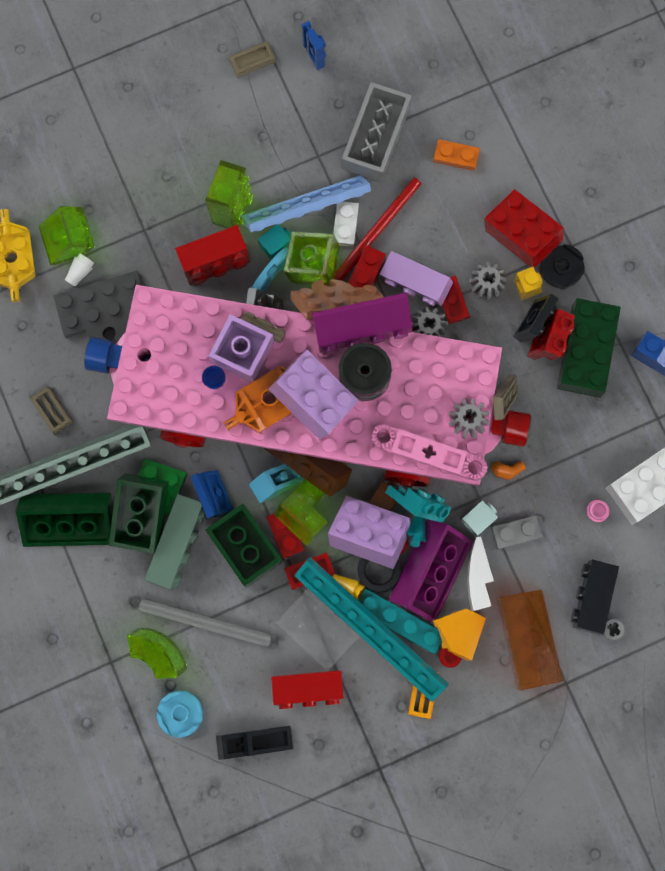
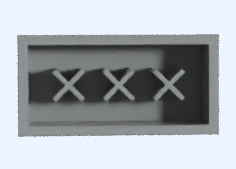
M373 82L370 83L342 157L343 170L383 182L410 110L412 95Z

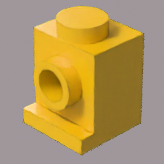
M534 267L516 274L514 283L521 300L543 292L541 289L543 284L539 272H535Z

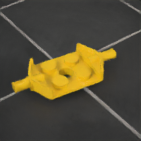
M1 209L0 286L10 290L11 302H20L19 289L36 276L30 231L27 227L12 223L9 218V210L4 209L3 211ZM9 254H17V259L14 262H7Z

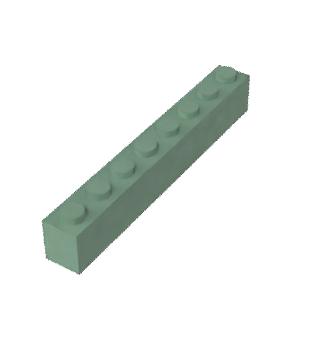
M129 425L1 475L0 505L150 447L151 439L146 427Z

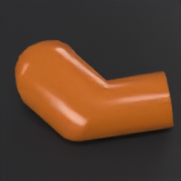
M521 460L511 466L502 464L499 461L491 465L493 474L506 480L512 479L526 469Z

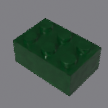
M126 473L117 479L109 546L151 554L155 553L163 531L169 481Z
M241 504L205 529L245 588L283 563L282 558L244 504Z

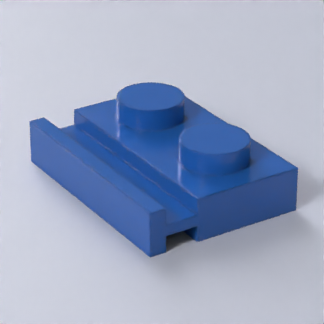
M307 21L302 24L304 48L307 47L309 57L316 69L319 70L325 67L326 53L324 47H326V44L321 35H317L314 29L311 30V23Z
M218 470L201 474L196 473L191 476L207 519L227 515L234 510Z

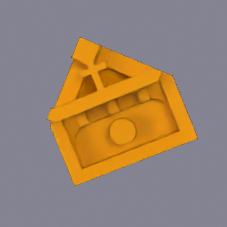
M462 609L433 620L434 626L438 628L442 639V649L448 648V651L466 661H472L486 618L469 609Z

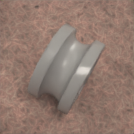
M616 619L607 620L603 636L609 640L621 638L624 634L623 624ZM614 623L617 625L616 630H618V634H612L613 636L609 634L610 630L607 627L608 625L613 626Z

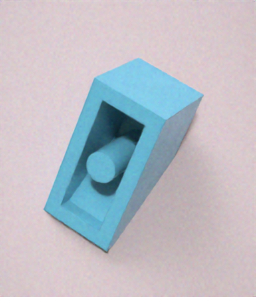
M282 464L264 471L249 486L259 503H263L299 484L304 478L287 465Z

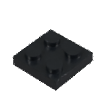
M549 294L534 300L513 337L521 342L540 336L546 327L544 325L545 321L554 314L557 308L555 304L558 298L553 294Z

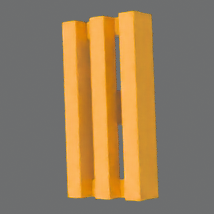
M413 685L408 715L431 719L434 701L429 700L427 713H423L425 695L422 692L418 712L414 711L417 688Z

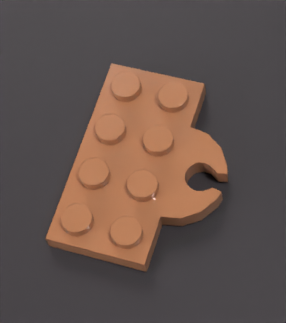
M321 279L313 282L311 289L302 288L291 292V300L306 320L313 319L312 313L384 297L375 286L364 285L363 287L354 288L349 283L330 279L329 286L324 285V281Z

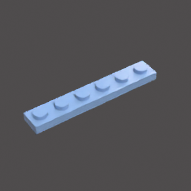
M362 175L244 214L242 215L243 223L250 232L261 231L265 227L281 224L288 219L299 218L306 213L322 210L326 206L340 204L344 200L353 197H360L364 193L371 191L370 183Z

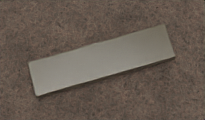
M516 374L508 375L493 396L495 420H503L518 397Z

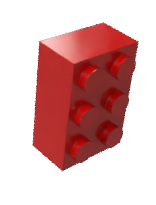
M515 189L484 218L485 231L529 267L535 268L564 240V227Z
M238 225L175 248L189 285L203 284L208 278L224 276L227 271L242 269L250 263L248 250Z

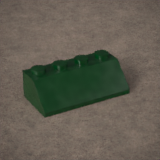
M111 492L27 494L20 497L16 508V516L23 547L109 545L114 508Z

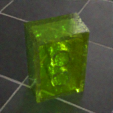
M223 160L220 161L205 199L212 224L224 228L243 225L242 215L246 214L244 213L246 206H250L253 199V194L251 193L252 186L249 184L250 177H248L245 167Z

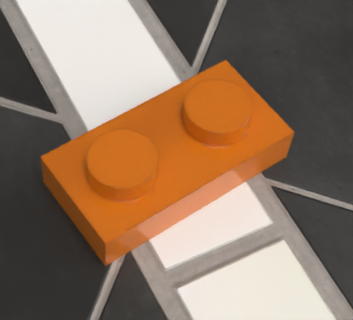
M438 139L433 162L475 171L480 148Z

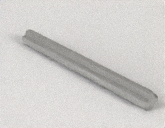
M142 599L139 604V611L266 647L271 642V635L145 599Z

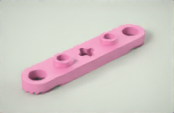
M384 424L378 425L372 432V443L378 449L473 481L482 479L487 472L485 460L466 451ZM380 431H386L390 434L391 438L385 444L379 442L376 438ZM429 446L433 447V452L436 453L435 456L431 455L430 459L425 458L426 453L422 452L423 449L427 450ZM471 462H478L481 465L482 470L479 474L473 475L469 472L468 465Z

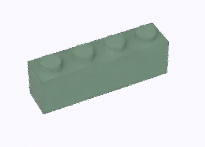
M177 494L146 574V581L172 591L175 587H179L183 574H180L183 565L186 566L191 556V553L188 552L191 543H196L199 531H196L199 522L203 523L206 517L201 502Z

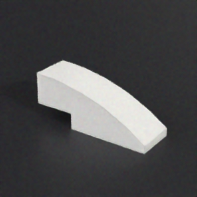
M481 536L474 540L468 562L467 588L471 611L491 606L485 584L491 583L494 580Z

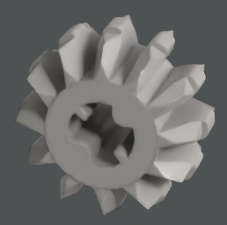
M488 261L485 264V268L479 264L477 265V270H472L471 275L473 278L469 280V284L474 285L472 292L479 291V298L485 294L486 299L490 300L491 294L497 298L500 295L499 291L504 292L506 287L503 284L507 283V278L502 277L505 273L504 270L497 271L498 264H495L492 268Z
M428 306L425 308V313L419 309L417 310V316H412L411 320L414 323L412 324V330L415 331L414 333L438 337L446 335L447 331L444 328L448 326V322L442 321L445 318V314L437 315V308L430 312ZM425 323H427L428 325L433 324V328H425Z
M465 398L462 399L461 406L455 403L453 405L455 411L449 412V417L453 418L449 422V426H458L454 433L457 435L460 431H463V439L467 438L469 432L473 439L477 437L476 431L483 434L485 432L483 426H488L490 422L485 419L489 415V411H481L484 406L482 402L475 406L476 399L474 398L471 399L470 404L467 403ZM466 414L474 417L472 423H468V420L464 421Z

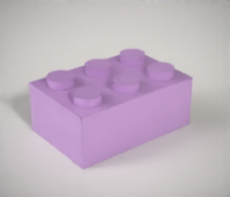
M308 350L302 353L268 388L319 440L328 435L359 401Z
M346 496L328 532L329 544L336 549L394 569L408 538L407 531L410 527V518Z

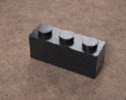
M593 559L583 565L581 577H584L583 585L578 587L576 599L579 600L578 607L573 609L571 615V622H574L573 628L598 635L604 634L619 566Z

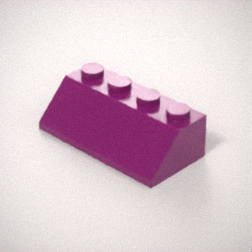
M407 292L312 313L319 352H325V354L338 352V348H350L356 344L370 341L372 344L385 341V338L393 336L395 339L404 338L412 331Z
M427 519L425 523L426 542L420 541V546L413 548L389 601L433 623V620L438 619L474 541L446 523Z

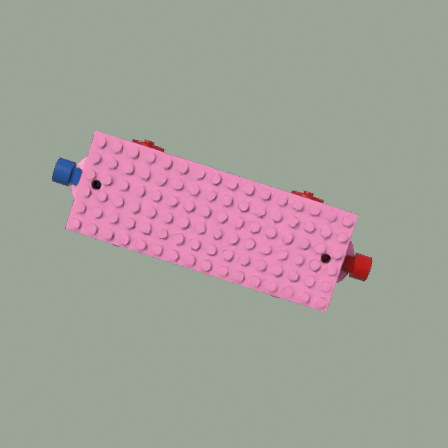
M136 285L126 332L116 345L111 340L91 337L85 350V369L106 374L110 373L114 387L107 419L109 421L160 429V438L162 440L174 443L175 446L188 448V446L204 447L206 438L385 469L384 478L407 488H413V486L428 487L431 478L479 486L481 479L477 481L469 480L376 448L371 439L373 430L378 425H388L480 456L483 459L486 454L496 447L501 439L502 443L524 447L529 436L530 413L509 410L503 420L494 419L493 396L496 393L495 389L502 347L414 332L408 333V336L400 339H395L394 336L385 338V341L374 345L383 349L391 360L392 373L387 390L375 400L358 401L337 426L320 440L293 413L262 431V434L250 429L243 423L228 431L223 422L235 416V392L252 382L211 363L208 357L229 315L231 314L242 319L246 312H250L255 315V318L260 317L275 325V328L279 327L285 330L286 333L281 343L274 342L255 380L279 366L287 369L302 353L308 350L340 381L339 363L348 347L338 348L339 351L332 354L319 352L313 319L306 320L302 313ZM362 370L361 373L368 374L369 371L367 370L366 372H364V370ZM271 392L266 393L263 397V401L267 404H273L277 399ZM464 398L468 404H470L472 398L476 399L475 406L482 402L484 406L481 411H489V415L485 417V419L490 421L489 425L483 426L485 429L483 434L476 431L477 437L475 439L471 437L470 432L467 438L463 439V431H460L457 435L454 433L458 426H449V422L453 420V418L449 417V412L455 411L453 408L455 403L461 406V400ZM466 414L464 421L468 420V423H472L474 417ZM380 431L376 436L377 440L384 444L391 438L390 434L386 431ZM429 446L427 450H422V452L426 453L425 458L430 459L431 455H436L433 452V447ZM471 462L468 465L469 472L473 475L479 474L482 470L478 462Z

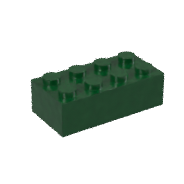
M576 298L571 309V314L575 316L573 320L574 328L566 341L567 349L562 357L557 389L598 398L604 395L610 371L620 306Z

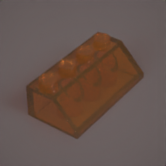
M536 590L498 598L497 602L517 690L521 691L563 681L543 591Z

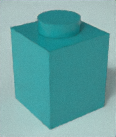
M278 224L258 238V244L267 257L272 260L286 246L289 249L293 247V236L286 227L282 229Z

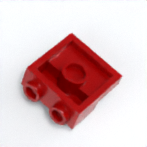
M561 309L555 310L554 314L545 321L544 325L546 327L543 333L533 338L527 357L533 360L542 357L554 360L563 356L567 349V338L574 328L573 320L575 316Z

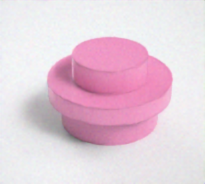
M593 500L586 508L587 516L593 522H603L609 516V506L602 500Z

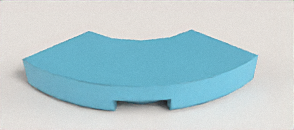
M287 246L283 248L264 268L252 288H256L264 293L276 275L285 268L292 250Z

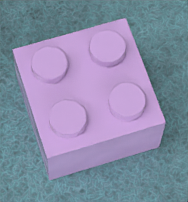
M230 314L208 357L211 363L253 382L275 342L273 334Z

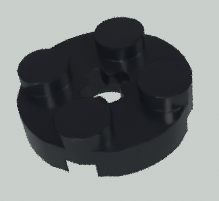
M567 244L559 245L540 263V274L549 285L565 290L578 283L585 271L584 258L577 248ZM565 262L568 270H559L557 263L562 264Z

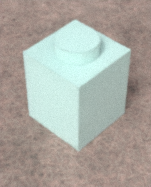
M482 500L462 518L461 522L476 538L498 518L496 516L497 511L489 502L485 504Z

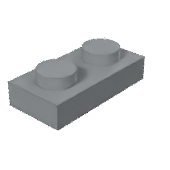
M536 516L491 528L498 550L542 538Z

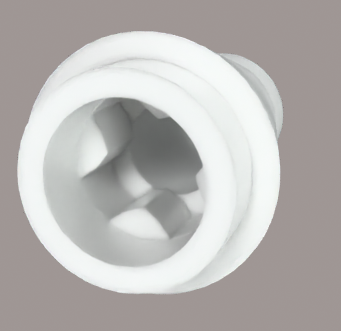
M79 253L77 257H74L65 280L76 287L93 269L94 262Z

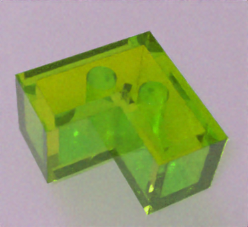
M307 480L279 505L275 516L306 546L324 530L328 523L314 509L322 501L325 493Z

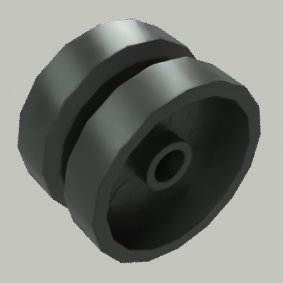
M360 343L348 348L342 355L339 363L340 382L362 402L375 400L387 390L392 373L391 360L387 353L379 346L370 343ZM364 370V372H366L368 370L369 373L362 374L361 371Z

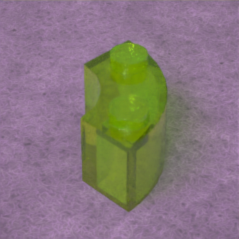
M137 628L127 635L130 658L140 659L147 663L153 670L155 679L177 678L187 670L182 652L163 633L150 628Z

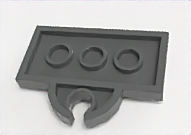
M138 271L53 295L64 336L68 338L87 332L90 338L106 339L105 333L108 330H115L114 338L118 342L126 332L135 286H142Z

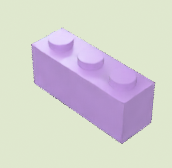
M393 251L389 254L379 274L384 279L383 283L387 286L403 288V293L407 292V295L411 297L418 295L423 298L422 301L430 306L435 304L442 306L453 284L450 277Z

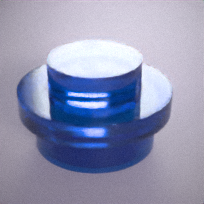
M209 366L202 373V381L209 389H218L225 383V372L219 366Z

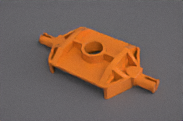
M279 366L235 392V416L223 422L228 431L243 423L250 429L262 434V431L292 414L278 399L273 404H267L263 401L264 395L270 392L268 388L283 374L286 368Z

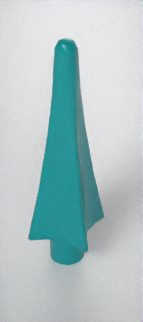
M414 516L407 531V534L411 537L412 547H419L420 541L426 542L425 518Z

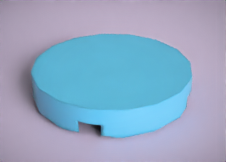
M178 690L167 694L161 700L156 717L164 733L172 737L182 738L191 735L199 728L203 721L204 711L196 695L188 691Z

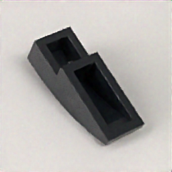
M291 726L216 736L218 760L293 749Z

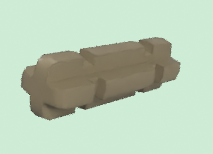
M246 312L242 317V320L273 334L274 341L281 343L286 335L285 330L279 327L275 328V325L260 317L255 318V315L250 312Z

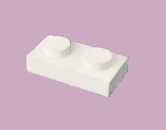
M343 201L337 204L332 245L354 247L359 203Z

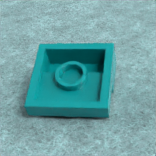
M389 485L385 492L418 517L443 523L450 513L451 506L445 503V498L436 492L431 494L422 488L417 490L403 485L399 487Z

